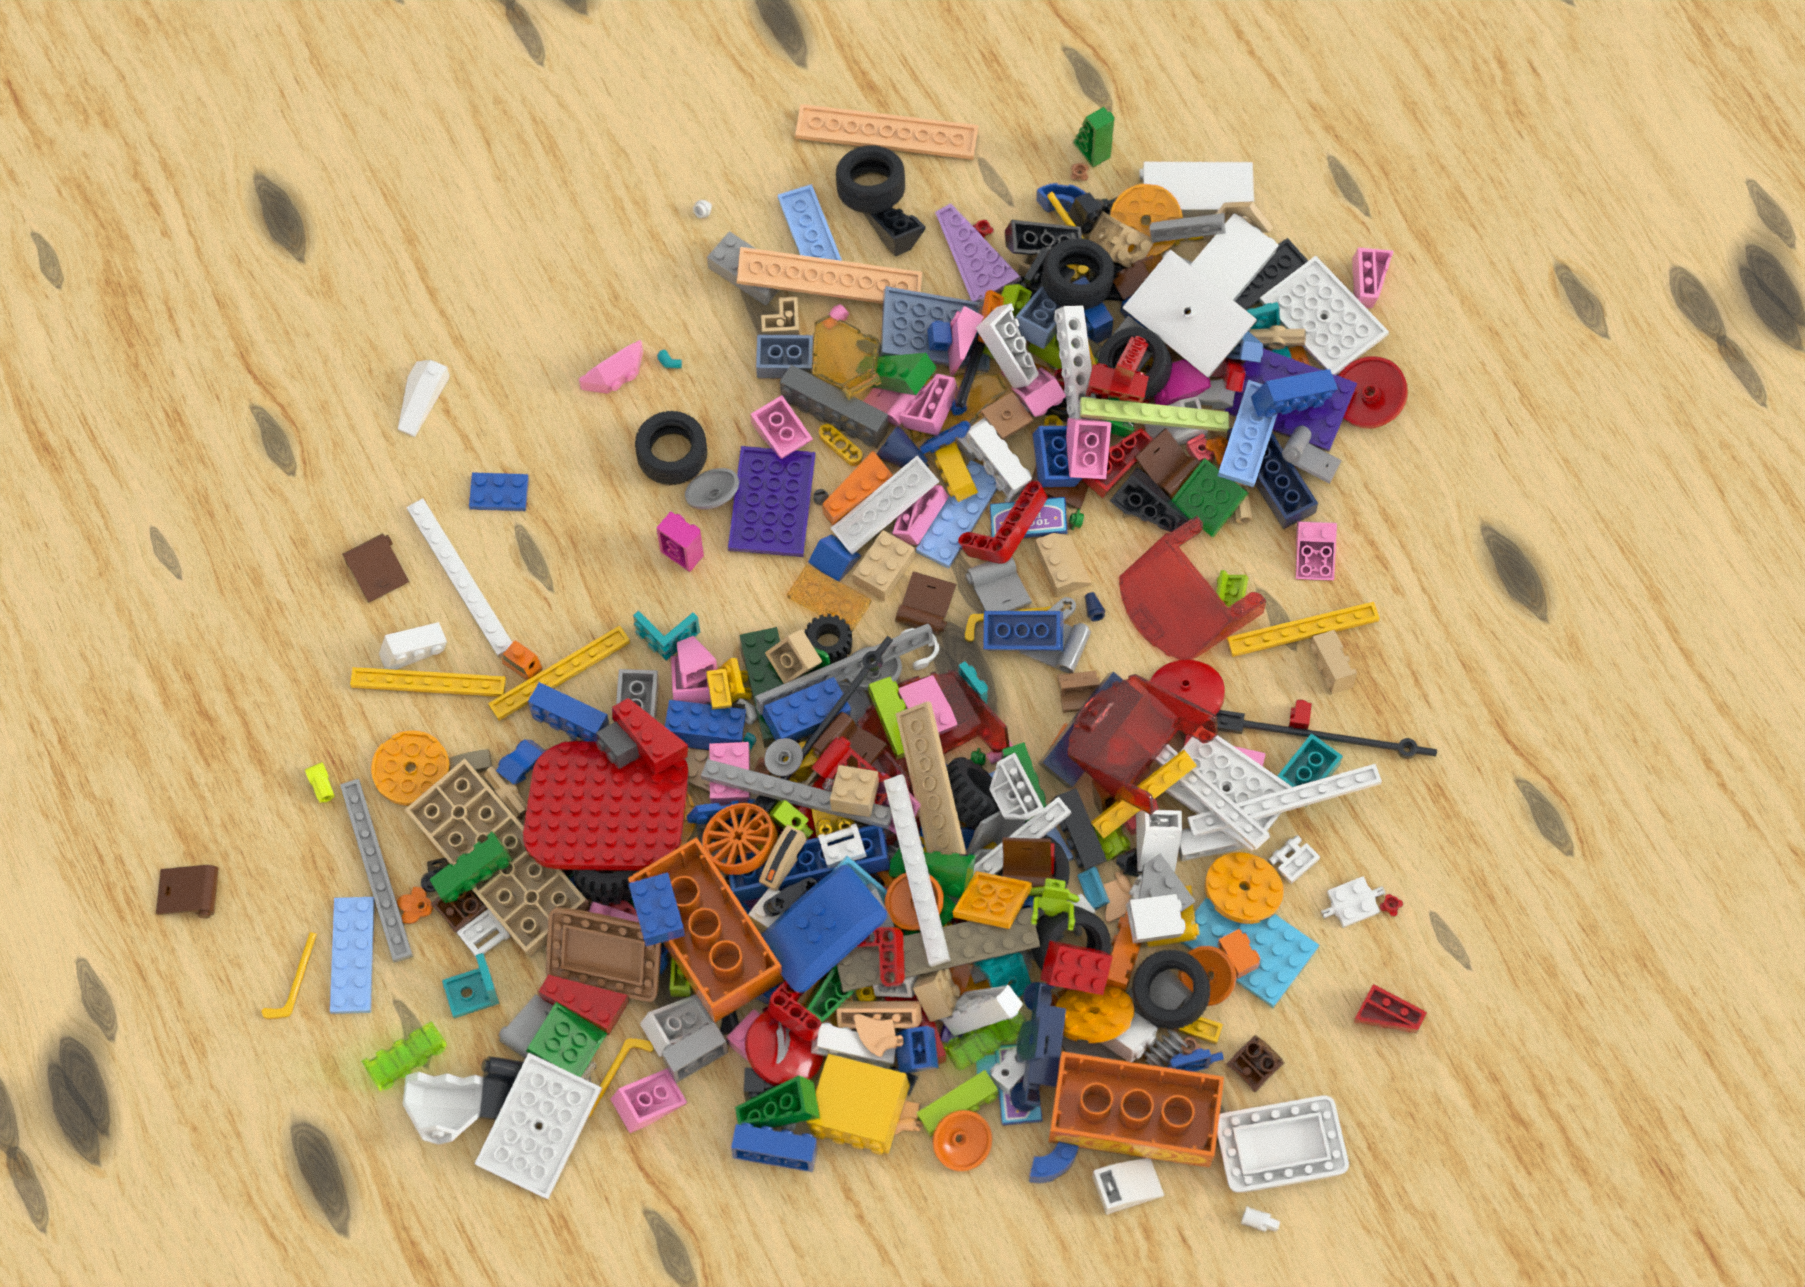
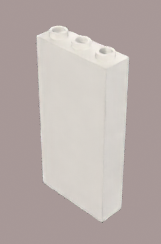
M1144 162L1143 169H1140L1139 179L1143 180V184L1161 186L1176 198L1181 207L1183 218L1216 214L1224 202H1254L1253 162Z
M1234 213L1225 223L1226 233L1216 234L1190 266L1233 301H1236L1275 254L1279 245L1272 238L1264 235L1257 227H1253L1246 222L1242 216Z

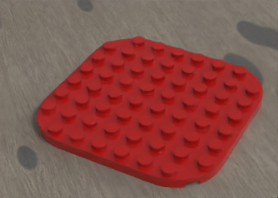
M596 741L562 742L547 749L537 759L532 772L523 830V842L527 854L535 859L537 864L551 869L642 870L680 847L689 781L686 759L654 775L640 755L638 759L619 769L615 763L612 764L608 760L604 751L601 752Z

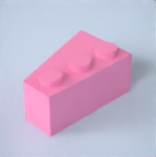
M1358 248L1352 258L1354 296L1366 308H1373L1379 298L1394 251Z
M936 374L922 390L923 393L911 402V406L905 412L903 411L899 415L904 428L933 435L939 434L958 392L954 377Z
M935 485L897 517L893 530V535L909 545H918L949 497L943 487Z

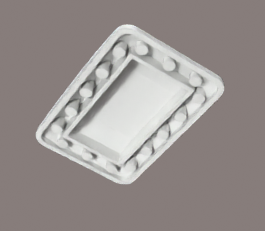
M1317 1096L1226 1112L1219 1115L1217 1136L1228 1185L1236 1193L1344 1174L1349 1167L1335 1102L1329 1096Z

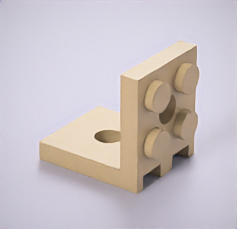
M1253 201L1224 202L1216 213H1224L1225 223L1234 213L1242 216L1246 222L1253 227H1257L1262 233H1269L1273 228ZM1215 235L1203 236V238L1209 244Z
M1103 211L1088 237V240L1102 246L1110 254L1112 260L1128 268L1137 260L1145 258L1154 243L1151 237L1123 224ZM1134 244L1133 251L1128 253V247Z

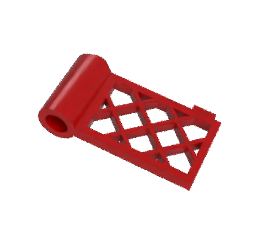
M836 736L812 766L819 775L828 780L832 785L835 782L833 778L837 774L838 766H848L847 761L852 755L858 759V768L878 771L849 746L851 742L844 736L840 738ZM878 771V777L881 779L879 782L892 778L887 773L882 775ZM877 792L875 804L882 805L888 798L887 792L884 794H878Z

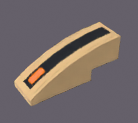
M789 825L786 826L766 862L759 880L761 884L777 891L798 860L796 855L807 841L804 832Z

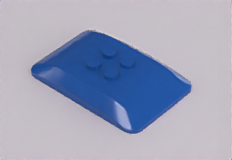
M841 865L799 898L761 936L782 967L781 975L793 990L803 993L882 925L887 918V911L853 869L848 865Z

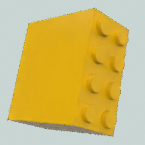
M828 1054L816 1090L820 1118L807 1121L811 1134L818 1139L830 1138L837 1144L849 1143L852 1144V1147L860 1150L868 1148L875 1154H889L909 1090L906 1074Z

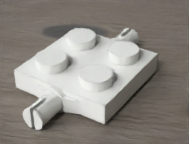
M1364 876L1327 891V894L1331 901V907L1321 910L1322 917L1326 918L1335 914L1342 927L1345 928L1377 915L1380 911L1375 902V897L1385 894V890H1383V886L1371 890Z

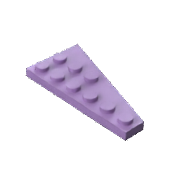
M952 204L935 212L971 301L981 302L986 291L991 289L998 293L1004 289V286L1012 285L1022 280L1018 273Z

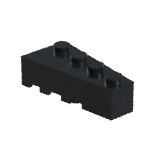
M1077 788L1055 796L1050 803L1059 797L1072 812L1059 824L1067 837L1070 850H1073L1076 856L1074 860L1077 867L1085 871L1093 866L1105 863L1107 859Z

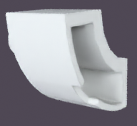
M1223 379L1210 380L1211 387L1198 395L1200 405L1212 406V409H1224L1233 407L1235 391L1226 389Z

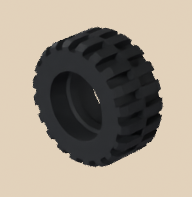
M965 757L954 758L946 766L958 820L967 827L976 830L981 821L1000 811L990 791L993 777L986 770L982 769L979 764H975L972 760H967Z
M573 870V876L578 891L585 898H591L592 902H602L603 905H609V903L620 904V901L625 900L626 902L631 899L632 895L628 878L641 870H619L609 874L600 873L595 870Z

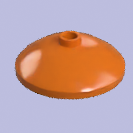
M904 873L897 877L889 886L885 897V908L892 922L898 927L910 931L920 930L907 873ZM929 875L938 913L940 914L943 907V891L938 881Z
M1200 946L1194 948L1188 954L1201 963L1210 983L1211 990L1208 1006L1220 1004L1230 996L1235 987V966L1231 958L1217 947ZM1178 970V979L1193 992L1192 979L1185 972ZM1210 972L1214 973L1213 979L1209 977Z
M957 1110L949 1113L938 1123L933 1134V1149L936 1157L944 1166L955 1171H968L979 1166L988 1156L992 1146V1133L988 1123L982 1116L969 1110ZM957 1135H961V1139L959 1141H956Z

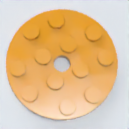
M1138 184L1126 189L1115 200L1110 216L1149 237H1151L1150 225H1143L1141 223L1142 217L1150 216L1151 222L1183 218L1181 207L1176 198L1165 188L1153 184ZM1178 239L1154 242L1146 257L1152 254L1158 256L1166 252ZM1134 244L1128 247V253L1133 251Z
M414 730L392 735V738L378 747L371 764L372 778L378 791L387 800L404 806L411 805L450 771L449 758L442 744L432 735ZM414 764L416 766L414 771L409 773L405 770L407 765Z
M1234 852L1219 857L1212 863L1205 877V893L1207 898L1214 904V909L1227 919L1238 923L1255 924L1268 917H1272L1283 899V884L1277 871L1265 859L1250 853ZM1245 884L1249 890L1244 891L1239 886Z
M1105 986L1103 995L1070 990L1055 1005V1007L1066 1008L1063 1035L1073 1041L1082 1039L1088 1040V1043H1100L1114 1039L1129 1029L1131 1026L1130 1022L1135 1016L1132 999L1119 987Z

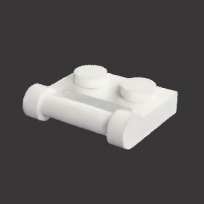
M856 823L852 824L849 828L834 833L818 835L828 869L837 866L846 855L853 861L867 857ZM854 835L853 839L831 846L827 845L828 842Z
M489 909L457 931L458 936L475 958V955L485 954L501 941H506L510 938L509 933ZM496 929L498 930L499 934L477 949L475 945Z

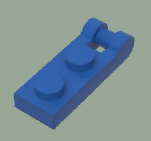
M962 421L924 441L920 450L923 454L929 451L933 453L940 448V445L944 443L949 445L955 441L956 437L964 438L971 428L970 423Z

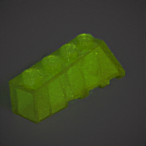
M1018 1010L1017 1015L1011 1019L1008 1018L966 1032L960 1038L955 1037L948 1042V1046L944 1047V1050L954 1067L958 1070H963L984 1058V1052H994L1000 1048V1043L1012 1042L1017 1039L1023 1022L1027 1020Z
M432 1021L408 1035L409 1039H399L394 1042L391 1049L385 1051L381 1049L376 1052V1057L370 1061L368 1058L361 1061L379 1091L390 1088L394 1081L400 1077L405 1078L406 1075L411 1073L412 1069L417 1066H423L431 1056L439 1055L445 1050L447 1046L446 1041Z

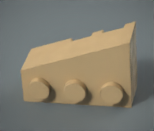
M1335 630L1313 636L1309 647L1312 655H1315L1317 658L1316 664L1319 672H1322L1324 675L1323 682L1326 689H1329L1331 694L1353 688L1357 671L1355 669L1351 670L1348 664L1350 658L1344 655L1343 645Z

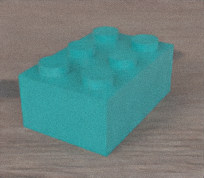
M1311 733L1277 777L1292 787L1331 777L1341 765L1343 755Z

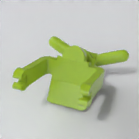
M1047 878L1044 887H1034L1028 895H1042V897L1037 896L1034 898L1031 924L1036 925L1038 907L1045 910V914L1048 916H1055L1065 911L1068 912V930L1073 931L1075 924L1073 903L1079 902V896L1070 893L1069 889H1065V881Z

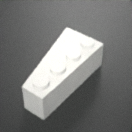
M1012 304L996 307L976 329L1013 389L1028 386L1039 374L1031 353L1026 350V340L1024 336L1021 337L1018 326L1020 325L1018 319H1014L1012 310H1014Z
M985 421L968 432L966 442L978 460L984 461L985 471L988 475H993L997 483L995 486L998 491L1003 490L1007 497L1004 499L1005 502H1013L1019 498L1026 485L1031 482V474L1026 468H1023L1019 458L1011 453L1007 443L1000 439L996 429Z

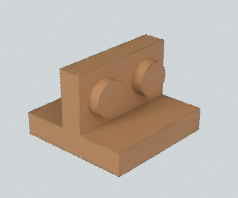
M1096 671L1058 675L1063 713L1079 711L1100 684Z

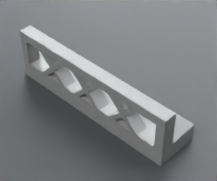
M1224 213L1151 222L1150 225L1152 242L1226 233Z

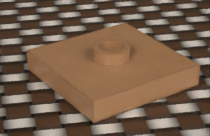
M1013 392L981 410L982 416L989 425L996 429L997 435L1001 440L1009 438L1033 423L1032 417Z

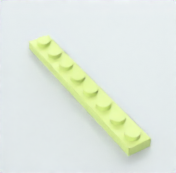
M1081 397L1080 399L1081 418L1227 432L1229 429V412L1086 397Z

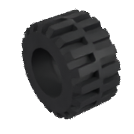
M827 613L825 617L823 614L819 615V619L814 617L812 623L809 622L807 624V629H805L804 633L814 648L823 650L829 655L830 665L847 658V654L850 655L852 631H850V626L846 624L845 619L842 618L840 620L838 615L835 614L834 617H831V614ZM825 634H833L839 638V641L832 646H823L817 640Z

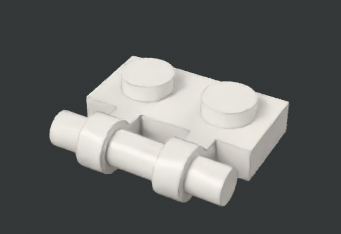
M1298 835L1293 839L1287 840L1285 842L1286 845L1272 853L1273 856L1268 859L1272 866L1277 862L1282 864L1278 867V871L1290 884L1320 859V856L1307 843L1301 848L1298 846L1302 841ZM1293 851L1294 854L1288 859L1285 855Z

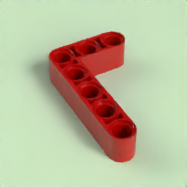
M1225 358L1211 376L1222 378L1226 389L1242 392L1246 372L1242 361Z
M1031 481L1026 485L994 537L973 532L961 534L958 542L966 556L998 564L1008 562L1047 500V494L1039 481Z
M878 927L873 932L875 936L873 942H871L869 935L857 947L879 946L881 982L885 986H899L905 978L903 933L897 927ZM890 932H892L894 936L892 941H890L888 937ZM891 952H893L894 954L893 961L889 959V954ZM892 972L895 974V980L893 982L890 980V974Z
M785 980L772 994L767 1011L770 1016L803 1040L814 1041L818 1036L821 1021L817 1016L796 1002L805 992H796Z

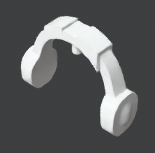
M914 628L907 629L901 632V634L914 630ZM933 634V642L928 644L929 647L934 646L933 654L928 658L914 662V670L926 668L929 662L938 655L939 644Z

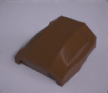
M473 890L464 891L453 902L445 903L439 896L431 903L432 907L444 918L454 933H457V931L484 910L488 909Z
M1254 1035L1226 1065L1234 1070L1256 1093L1285 1062L1264 1040Z

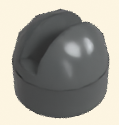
M824 489L816 490L813 495L814 502L817 505H822L828 498L827 491Z

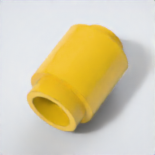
M873 986L857 989L856 991L857 1001L877 1000Z

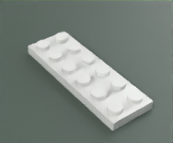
M916 456L830 529L848 551L854 554L933 488L939 480L923 461Z

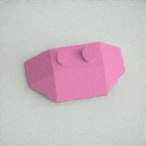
M639 340L625 347L595 366L586 375L580 377V388L585 391L608 394L611 391L618 390L625 382L635 379L639 374L643 355L642 342Z

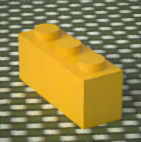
M955 442L935 451L938 458L935 460V463L939 470H943L941 476L945 484L949 483L947 490L951 497L955 496L957 501L960 502L978 493Z

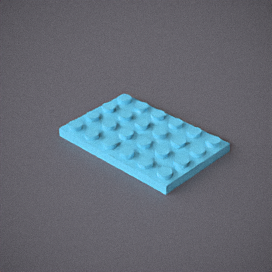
M1206 897L1195 912V923L1199 926L1200 934L1196 940L1180 943L1190 950L1200 946H1214L1218 948L1217 944L1220 938L1238 929L1242 933H1246L1250 940V947L1259 954L1260 963L1258 969L1238 979L1236 978V982L1274 1008L1319 948V944L1276 914L1255 924H1243L1229 920L1214 909V904Z

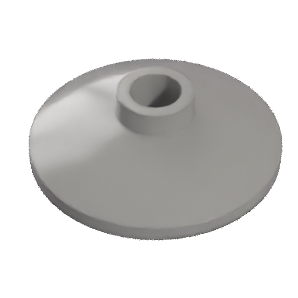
M788 738L776 740L768 747L765 753L766 767L777 776L793 774L798 770L803 760V752L800 745ZM785 757H789L786 762H783Z

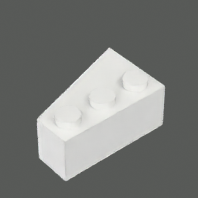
M438 622L385 635L379 656L385 669L397 670L444 651L447 641Z

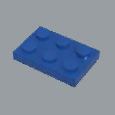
M472 472L469 509L526 511L528 474Z

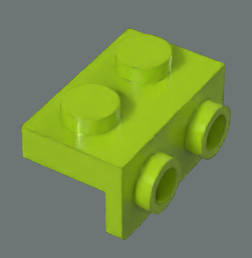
M1225 570L1220 571V576L1217 578L1216 594L1213 596V602L1220 612H1242L1249 579L1247 575H1228Z
M1122 825L1105 838L1093 826L1107 859L1106 862L1116 858L1119 854L1131 850L1130 840L1124 835Z

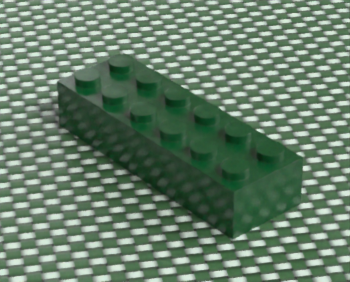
M777 627L739 635L764 748L769 747L776 740L764 717L757 710L755 696L784 684L765 652L780 642Z

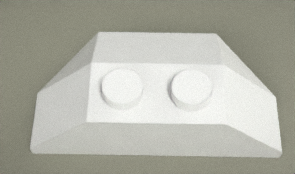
M1013 753L998 761L997 769L990 785V791L1004 819L1027 820L1045 811L1016 754Z

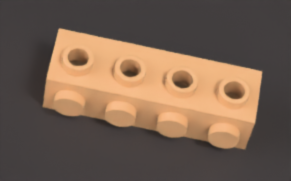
M844 1001L837 1008L838 1028L856 1029L855 1015L857 1014L875 1020L893 1019L895 1028H917L922 1021L920 1001Z

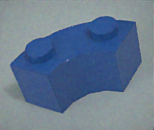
M1052 183L1037 189L1036 201L1047 213L1056 210L1047 198V195L1053 192L1065 211L1069 212L1075 198L1086 194V192L1071 184L1067 186Z
M524 739L517 745L515 751L501 758L496 771L512 784H518L526 779L524 775L533 770L537 759L546 750L533 740Z
M1058 1142L1056 1148L1050 1154L1043 1157L1034 1156L1029 1182L1046 1183L1066 1173L1076 1159L1078 1146Z

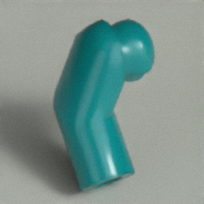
M664 349L659 351L657 358L663 367L682 369V359H672Z

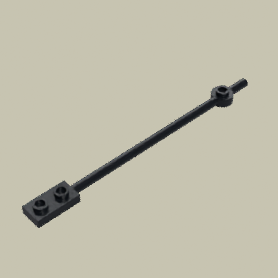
M886 636L876 651H869L863 656L862 663L864 667L802 748L803 760L812 749L813 744L831 724L870 671H877L882 667L883 658L881 656L892 643V638ZM792 774L788 776H781L780 778L784 780H789ZM759 795L753 804L761 807L769 814L778 801L781 800ZM752 814V815H751V818H750V821H751L757 814Z
M1219 710L1215 716L1204 722V726L1208 729L1242 734L1243 728L1309 737L1312 733L1322 740L1395 750L1404 759H1411L1416 754L1434 757L1437 755V749L1417 746V743L1410 738L1394 743L1244 720L1245 713ZM1404 748H1409L1410 752H1405Z

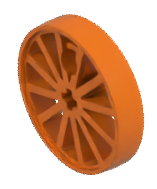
M738 803L720 810L711 818L704 830L702 844L719 871L726 874L739 875L759 868L768 860L777 843L778 833L774 821L764 809L750 803ZM738 814H743V817H742V820H741V823H740V826H739V822H738L737 815H738ZM752 814H757V815L750 821L751 815H752ZM732 817L734 829L724 821ZM721 826L727 832H718L716 829ZM712 839H720V841L711 843ZM761 844L765 846L759 851L753 845ZM720 850L714 857L712 856L714 851ZM751 851L756 856L747 860L746 852ZM729 854L727 863H722L721 861ZM740 854L742 863L735 864L737 855Z

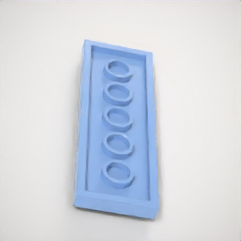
M812 184L778 194V201L799 255L842 261Z
M1248 380L1218 476L1254 487L1277 414L1269 418L1257 416L1251 396L1263 384Z
M970 460L967 468L978 493L960 502L957 501L955 496L951 497L949 494L945 504L916 548V553L948 569L962 549L958 542L960 535L965 532H972L997 491L995 486L997 483L993 475H988L984 466Z
M374 897L334 898L330 994L331 1014L371 1013Z

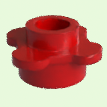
M985 219L979 220L973 225L983 238L994 232L993 227H990V223Z
M1387 894L1385 901L1380 904V910L1386 911L1390 916L1395 917L1398 914V909L1403 906V902L1396 896Z

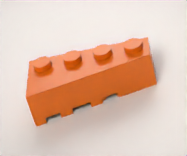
M874 451L862 461L822 504L823 514L832 526L893 476Z
M1127 911L1124 917H1120L1117 926L1120 931L1118 935H1114L1111 946H1114L1110 955L1113 956L1106 982V986L1119 987L1124 992L1127 991L1142 942L1133 943Z

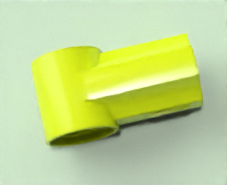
M323 762L305 769L319 803L331 801L335 795L329 783V776Z

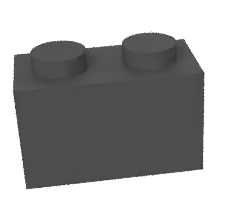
M617 722L596 732L597 747L601 752L604 751L608 760L612 764L615 763L619 769L639 758L636 743Z

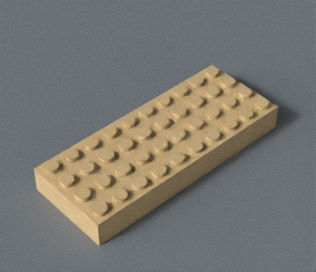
M465 758L405 809L448 862L453 865L457 863L456 860L460 855L472 852L474 849L473 845L477 842L483 843L489 839L487 835L492 831L502 841L513 860L509 862L510 864L506 868L498 869L492 873L493 875L489 879L478 882L472 890L530 957L547 944L548 916L552 909L561 907L585 911L591 906L561 869L541 866L527 854L523 842L524 826Z

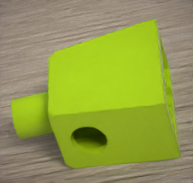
M786 800L778 801L769 813L774 823L783 830L789 825L804 832L806 839L814 831L806 825L809 819ZM792 819L796 821L795 826L792 825Z

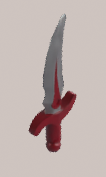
M772 1018L769 1023L770 1026L775 1023L779 1024L776 1031L778 1037L776 1063L779 1064L789 1048L790 1029L775 1018Z

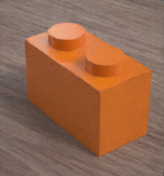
M1240 929L1220 938L1217 944L1218 948L1231 958L1235 966L1237 979L1258 969L1260 963L1259 954L1256 950H1252L1249 945L1250 940L1246 933H1242Z

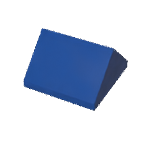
M831 534L819 540L808 563L839 584L858 562L861 555L857 552L851 554L843 543Z

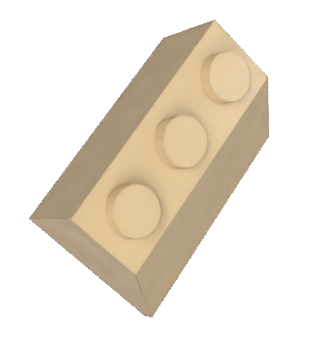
M1052 533L1035 540V550L1056 597L1092 585L1070 535Z

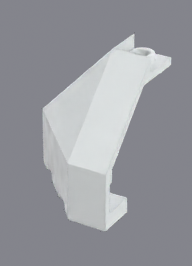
M420 1072L406 1075L403 1106L422 1140L436 1144L451 1142L479 1118L483 1077L473 1075L461 1078L447 1073L434 1077Z

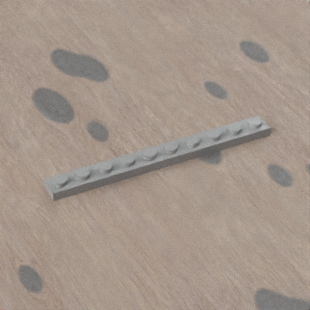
M925 624L892 638V643L881 656L883 663L933 642L930 625ZM880 644L755 696L757 710L760 714H763L765 705L832 677L839 682L858 674L864 667L862 663L863 656L869 651H876Z
M707 759L701 774L702 780L781 801L786 800L792 804L885 829L889 828L893 817L890 807L875 803L871 817L831 811L830 797L832 792L709 759Z
M356 779L340 784L393 962L413 957L360 780Z

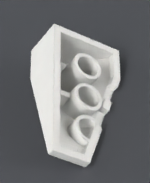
M432 360L417 361L407 379L398 426L399 431L413 437L416 436L450 378L447 366Z

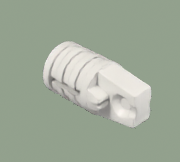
M1246 1206L1241 1224L1266 1232V1229L1277 1231L1280 1221L1270 1218L1271 1214Z

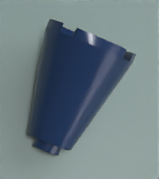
M899 426L894 429L876 454L880 459L900 468H903L918 456L929 467L927 464L929 460Z

